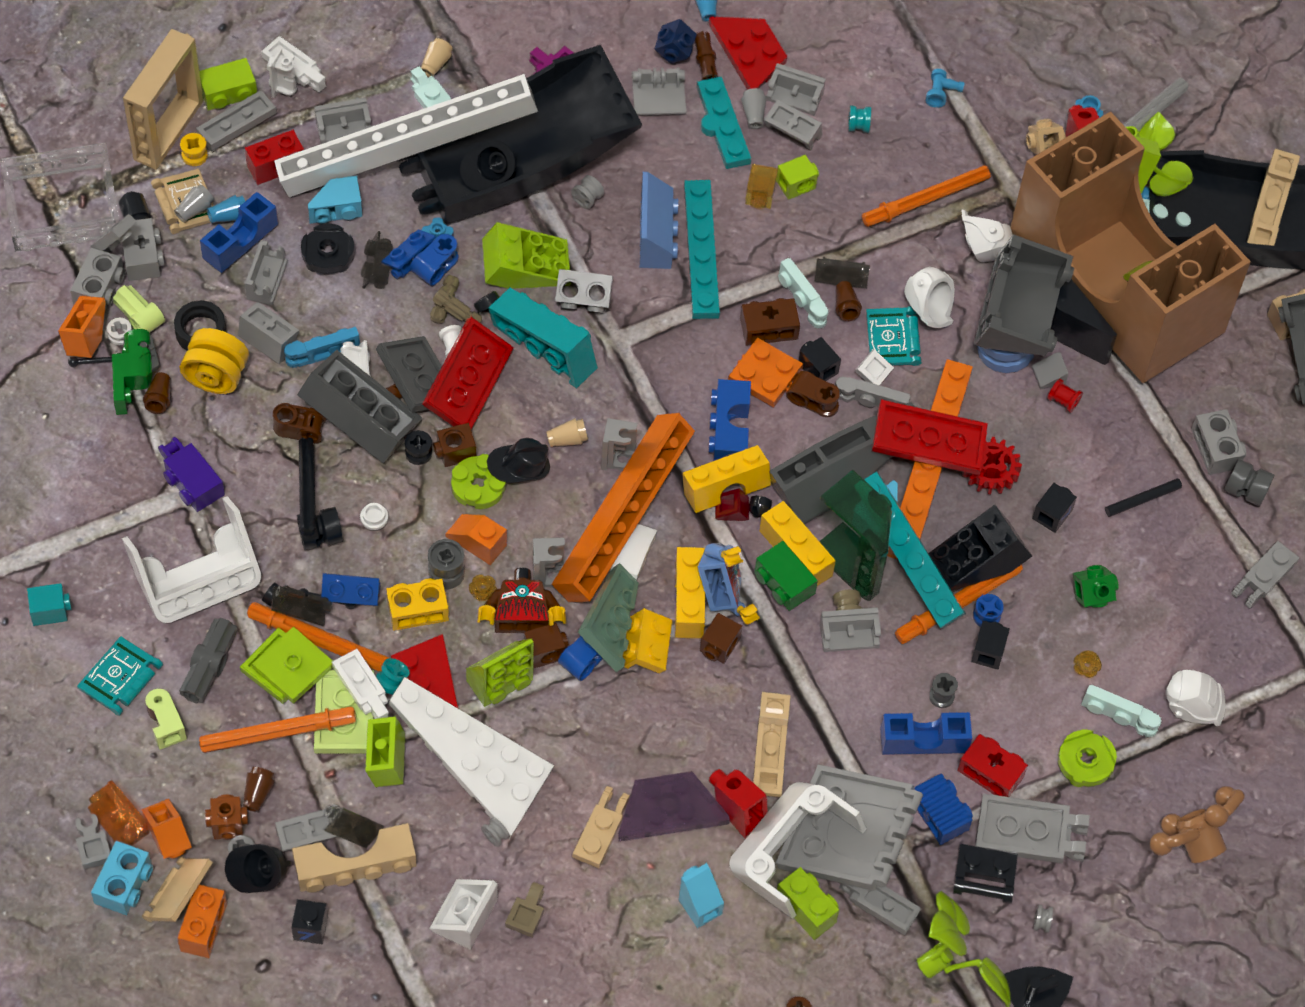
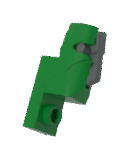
M133 329L124 334L122 353L112 354L113 400L116 415L127 414V404L132 403L131 390L148 388L152 379V372L159 368L153 338L148 330Z

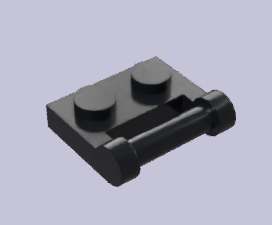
M960 844L953 894L962 895L963 892L1002 899L1003 903L1011 904L1018 854ZM964 877L1004 883V888L964 881Z

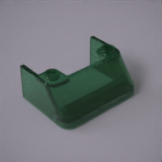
M852 470L820 496V499L844 522L819 542L836 560L834 572L853 590L859 591L864 600L871 601L880 592L887 560L892 504L885 495L879 494Z

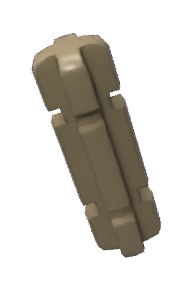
M447 275L443 281L441 288L450 293L449 297L451 298L455 296L454 292L457 291L459 286V279L456 276ZM434 303L435 306L430 313V319L433 322L442 324L448 311L444 309V305L440 307Z
M440 288L434 295L433 302L440 307L444 305V309L460 321L463 319L466 321L468 318L473 317L478 322H481L482 316L475 311L472 313L470 307L454 296L452 298L449 297L450 293Z

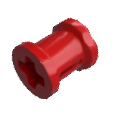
M1059 378L1051 388L1047 399L1050 401L1055 400L1065 406L1067 411L1071 413L1080 402L1083 392L1073 390L1063 384L1064 381Z

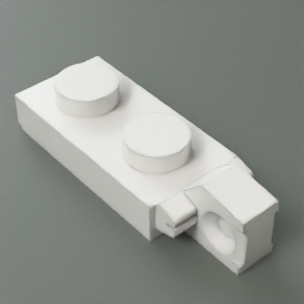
M278 36L261 51L262 58L269 61L272 55L275 56L278 49L282 47L283 56L289 57L294 61V78L298 84L303 86L308 84L317 92L322 91L326 87L325 76L320 74L321 71L317 67L316 62L282 37Z
M358 649L332 661V667L359 709L365 715L371 712L374 719L388 717L389 712L384 706L388 703L385 690Z

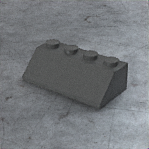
M338 350L334 351L311 372L297 394L309 406L317 410L330 423L337 426L382 463L400 447L406 436L413 431L422 419L419 414L411 412L405 403Z

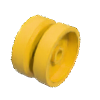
M202 328L196 330L190 339L188 351L183 356L179 366L180 373L188 382L204 391L215 394H228L237 388L241 378V371L244 369L249 358V351L243 342L231 334L213 328Z

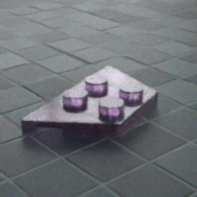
M692 771L639 779L634 782L618 833V840L621 842L728 825L730 819L729 815Z

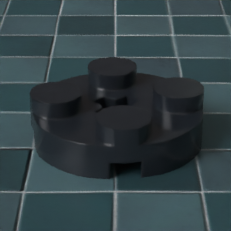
M320 224L313 227L314 231L303 236L301 255L309 271L332 274L345 272L349 268V264L354 258L355 248L353 237L344 232V228L336 224ZM326 245H331V249L334 250L324 252L321 249H325Z

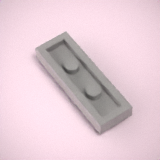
M260 90L196 128V131L205 138L208 148L213 151L277 113L276 107Z

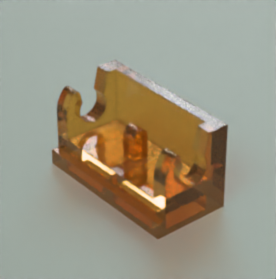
M112 780L89 798V801L92 803L88 806L89 812L97 816L99 824L114 842L119 841L133 846L149 834L147 821Z

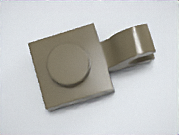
M533 882L525 900L516 897L505 922V927L533 938L544 913V908L538 906L544 894L543 885Z

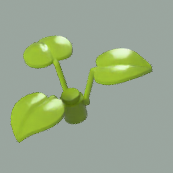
M1159 111L1146 122L1139 132L1133 126L1126 127L1132 135L1157 142L1159 150L1165 149L1175 138V131L1172 125ZM1170 161L1163 166L1162 170L1157 166L1155 167L1154 172L1157 174L1150 180V188L1154 194L1159 196L1173 195L1192 183L1193 174L1185 163Z
M939 891L936 894V903L939 911L932 919L929 937L940 941V943L917 958L919 968L926 977L932 978L943 970L948 974L953 970L977 966L985 982L1003 1000L1006 1007H1010L1011 997L1007 979L992 960L985 957L983 960L976 959L951 965L953 955L949 949L959 956H964L967 952L965 941L958 930L965 936L970 931V925L965 912L958 903L943 891Z

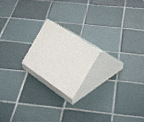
M456 879L429 929L471 950L498 900V884L493 880Z

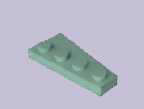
M620 563L611 569L578 631L584 641L590 644L616 672L624 668L625 659L622 657L623 652L628 648L629 642L626 639L627 630L631 629L632 619H630V611L635 607L639 584Z

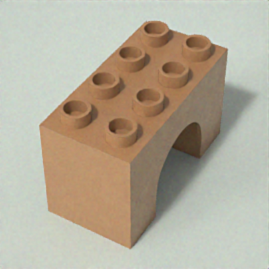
M1110 111L1026 161L1011 223L1012 235L1020 236L1073 256L1071 266L1074 267V273L1071 279L1117 333L1113 351L1142 383H1145L1225 333L1251 261L1216 224H1213L1179 246L1164 235L1149 214L1139 188L1138 172L1145 148ZM1152 261L1148 265L1131 274L1129 281H1126L1124 279L1123 275L1129 272L1130 270L1134 269L1143 262Z

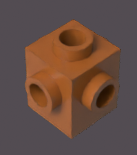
M224 794L217 798H210L211 809H205L206 827H212L214 840L233 839L236 836L243 835V824H248L247 806L242 807L240 796L234 797L230 794Z

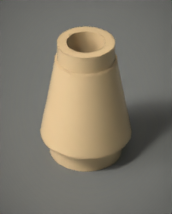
M435 38L433 42L429 43L421 66L427 77H434L452 56V46L443 39Z
M576 418L546 431L550 447L582 445L583 441L588 440L583 419L576 421Z

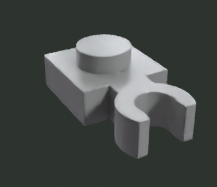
M95 814L91 815L92 825L89 827L82 826L80 818L76 819L77 831L83 836L76 838L83 869L105 864L110 854L105 831L98 832L99 821Z

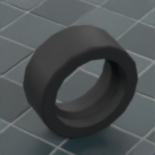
M199 300L192 301L179 309L174 318L176 340L183 349L188 351V344L192 337L185 333L184 326L194 318H210L215 321L217 330L227 333L224 314L217 305L212 302Z

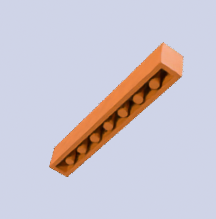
M949 359L946 360L931 411L959 417L973 366ZM915 461L900 508L921 540L943 467ZM889 546L887 556L897 559Z
M680 413L656 416L551 585L568 602L591 601L694 434L695 430Z

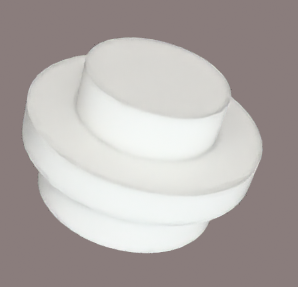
M370 503L361 511V523L367 529L379 530L387 524L388 512L382 505Z

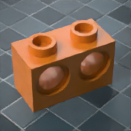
M198 885L191 896L177 938L181 952L210 958L227 907L224 890Z

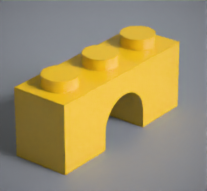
M756 445L682 472L684 495L694 512L697 513L721 504V493L732 484L739 483L745 494L771 486L770 463L760 447Z
M784 501L761 515L759 529L761 534L773 547L784 541L818 580L817 586L833 576L836 560Z
M677 547L675 562V638H702L704 635L705 591L699 574L698 564L705 548Z

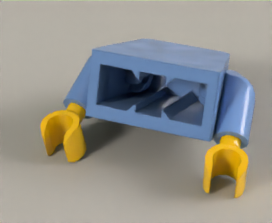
M721 543L708 544L698 564V570L710 612L728 609L735 615L741 616L746 625L760 619L756 613L757 608L753 603L745 607V604L739 601L741 572L738 564L744 562L739 556V552H741L740 547L733 548L732 545L724 546Z

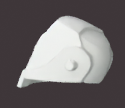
M961 210L966 230L965 236L969 248L976 259L980 262L995 261L1000 250L1012 236L1011 227L994 220L968 216L966 210Z
M934 267L924 268L911 276L907 281L904 293L910 306L920 316V319L933 328H943L953 323L954 320L950 317L955 291L952 278L947 273Z
M1182 670L1174 674L1166 689L1169 708L1177 718L1188 722L1220 726L1225 713V694L1222 686L1214 678L1202 672Z

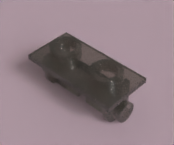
M380 231L376 233L372 240L369 239L364 248V254L367 255V259L361 270V277H364L363 289L369 283L374 284L378 289H383L388 284L390 267L381 264V261L393 250V245L389 239L384 238L380 240Z
M823 256V259L817 258L814 282L837 285L839 282L848 281L852 284V287L867 289L870 265H865V262H841V260L826 259Z
M288 585L273 587L272 611L317 625H325V612L329 613L332 608V602L328 601L327 597L322 598L313 594L305 596V592L290 588Z
M336 804L328 805L324 810V815L329 822L324 831L364 848H367L379 834V829L384 828L382 824L347 809L340 808Z

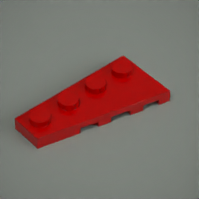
M443 634L391 655V658L403 662L408 667L410 674L407 679L458 708Z

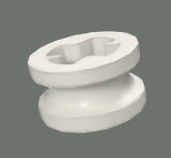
M115 318L107 326L109 340L115 345H123L124 334L132 330L130 322L125 318ZM121 328L124 333L119 335L116 329Z

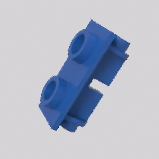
M418 229L410 234L408 239L400 246L393 249L381 262L393 268L390 272L394 278H403L411 271L412 258H415L426 249L436 236Z
M323 573L321 601L378 606V594H380L381 587L380 578Z

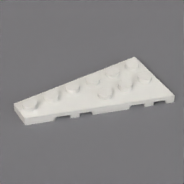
M404 677L390 699L389 705L410 729H414L425 741L427 748L442 760L444 767L471 797H475L485 809V813L490 818L498 819L509 832L510 839L554 765Z

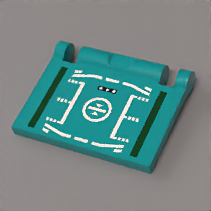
M911 306L904 308L866 309L869 353L872 350H876L892 366H919L922 364L921 357L917 356L921 353L918 317L914 316L917 313Z
M120 636L77 685V688L110 709L117 716H120L123 709L116 703L120 701L123 705L128 706L155 675V672L148 666L152 664L156 669H160L163 663L158 658H154Z

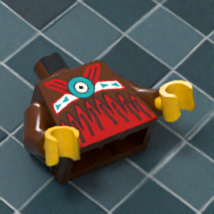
M517 568L514 571V580L502 581L501 589L494 590L485 604L479 607L477 623H480L482 620H488L490 625H494L495 620V633H524L547 625L553 626L555 621H562L563 624H566L565 608L559 605L553 594L549 590L544 589L542 581L531 580L530 569Z

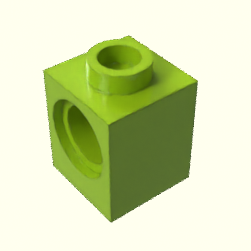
M805 154L778 165L776 181L787 199L790 200L816 189L819 171L815 163H811Z

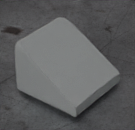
M1060 352L1032 365L1040 389L1053 387L1059 378L1064 381L1063 384H1066L1068 371Z

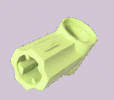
M124 285L117 290L113 297V303L129 318L133 329H145L150 333L165 323V318L160 309L154 303H148L131 285Z

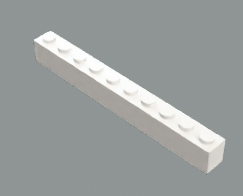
M525 74L274 161L280 183L288 197H292L324 186L330 179L350 177L538 112L529 83Z

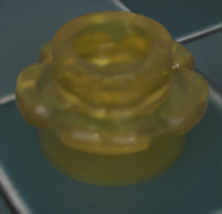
M476 575L473 577L472 583L469 584V591L476 600L487 601L494 590L497 589L495 586L496 582L489 575Z
M1083 651L1074 659V669L1079 675L1092 678L1097 675V671L1101 670L1100 658L1093 651Z

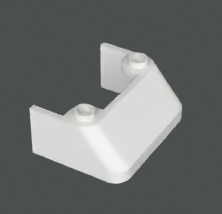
M228 496L222 499L231 523L220 527L216 531L214 544L217 551L165 572L162 563L154 557L141 559L138 550L128 537L122 538L136 578L154 615L159 621L164 623L176 621L254 589L259 584L261 572L240 511Z
M797 782L788 787L734 852L729 862L730 869L737 879L792 919L796 916V913L789 898L768 884L776 870L772 856L808 813L819 815L829 809L861 833H864L866 830L858 810L827 788L803 782Z

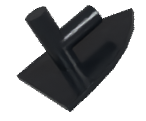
M1024 967L1004 974L1009 985L1013 1007H1061L1069 994L1073 976L1046 967Z

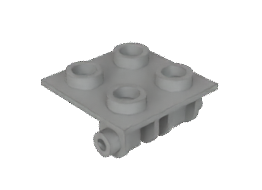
M676 67V69H666V71H664V68H661V71H656V68H653V71L651 69L641 70V68H638V71H633L634 109L637 115L686 114L685 71L679 70V67Z

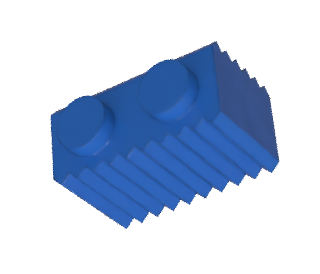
M939 774L914 787L916 791L923 794L917 811L940 845L970 829L973 818L972 811L966 803L960 802L956 796V787L950 779L946 780L943 774Z

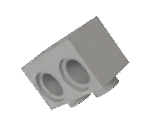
M90 248L70 290L73 305L79 296L105 298V310L108 305L113 303L115 289L118 283L121 284L126 273L121 256Z
M559 269L555 301L561 302V308L577 309V304L588 305L587 311L603 313L604 308H610L614 276ZM568 282H574L578 286L577 295L571 298L567 297L563 291L564 286ZM596 285L602 286L605 290L604 298L599 301L593 300L590 296V290Z
M1227 409L1196 415L1191 430L1208 474L1212 475L1234 470L1238 460H1244V457H1246V447L1238 438L1235 420L1230 418Z

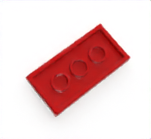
M473 317L468 318L422 405L453 427L469 423L470 429H472L514 347Z
M881 399L878 407L872 451L980 475L988 423Z

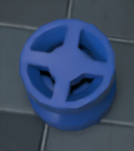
M993 594L980 596L973 611L975 623L979 627H981L982 621L999 623L1003 612L1002 600Z

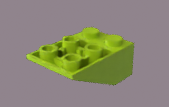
M499 222L482 238L486 284L508 289L556 287L559 269L570 270L567 239Z
M532 639L515 641L466 668V681L484 707L491 703L497 704L501 702L507 694L514 690H523L533 680L534 651Z

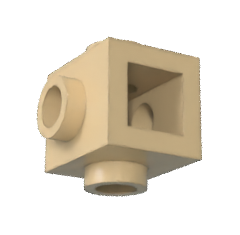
M1041 119L1036 121V125L1028 126L1029 134L1026 135V142L1031 152L1039 154L1066 138L1063 126L1052 122V119Z

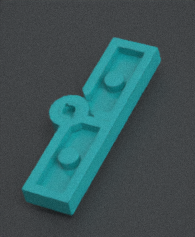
M722 76L697 81L696 88L706 113L701 121V131L706 136H715L725 169L751 164V156Z

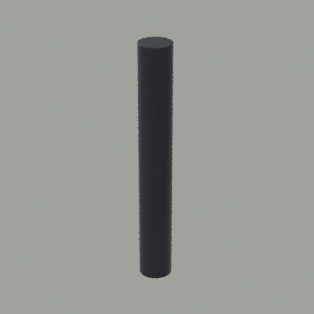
M1176 478L1106 506L1105 512L1108 517L1114 516L1181 489L1182 483L1179 478Z

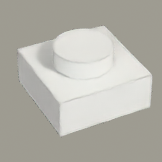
M872 350L856 368L855 372L865 381L880 385L894 367L876 350Z

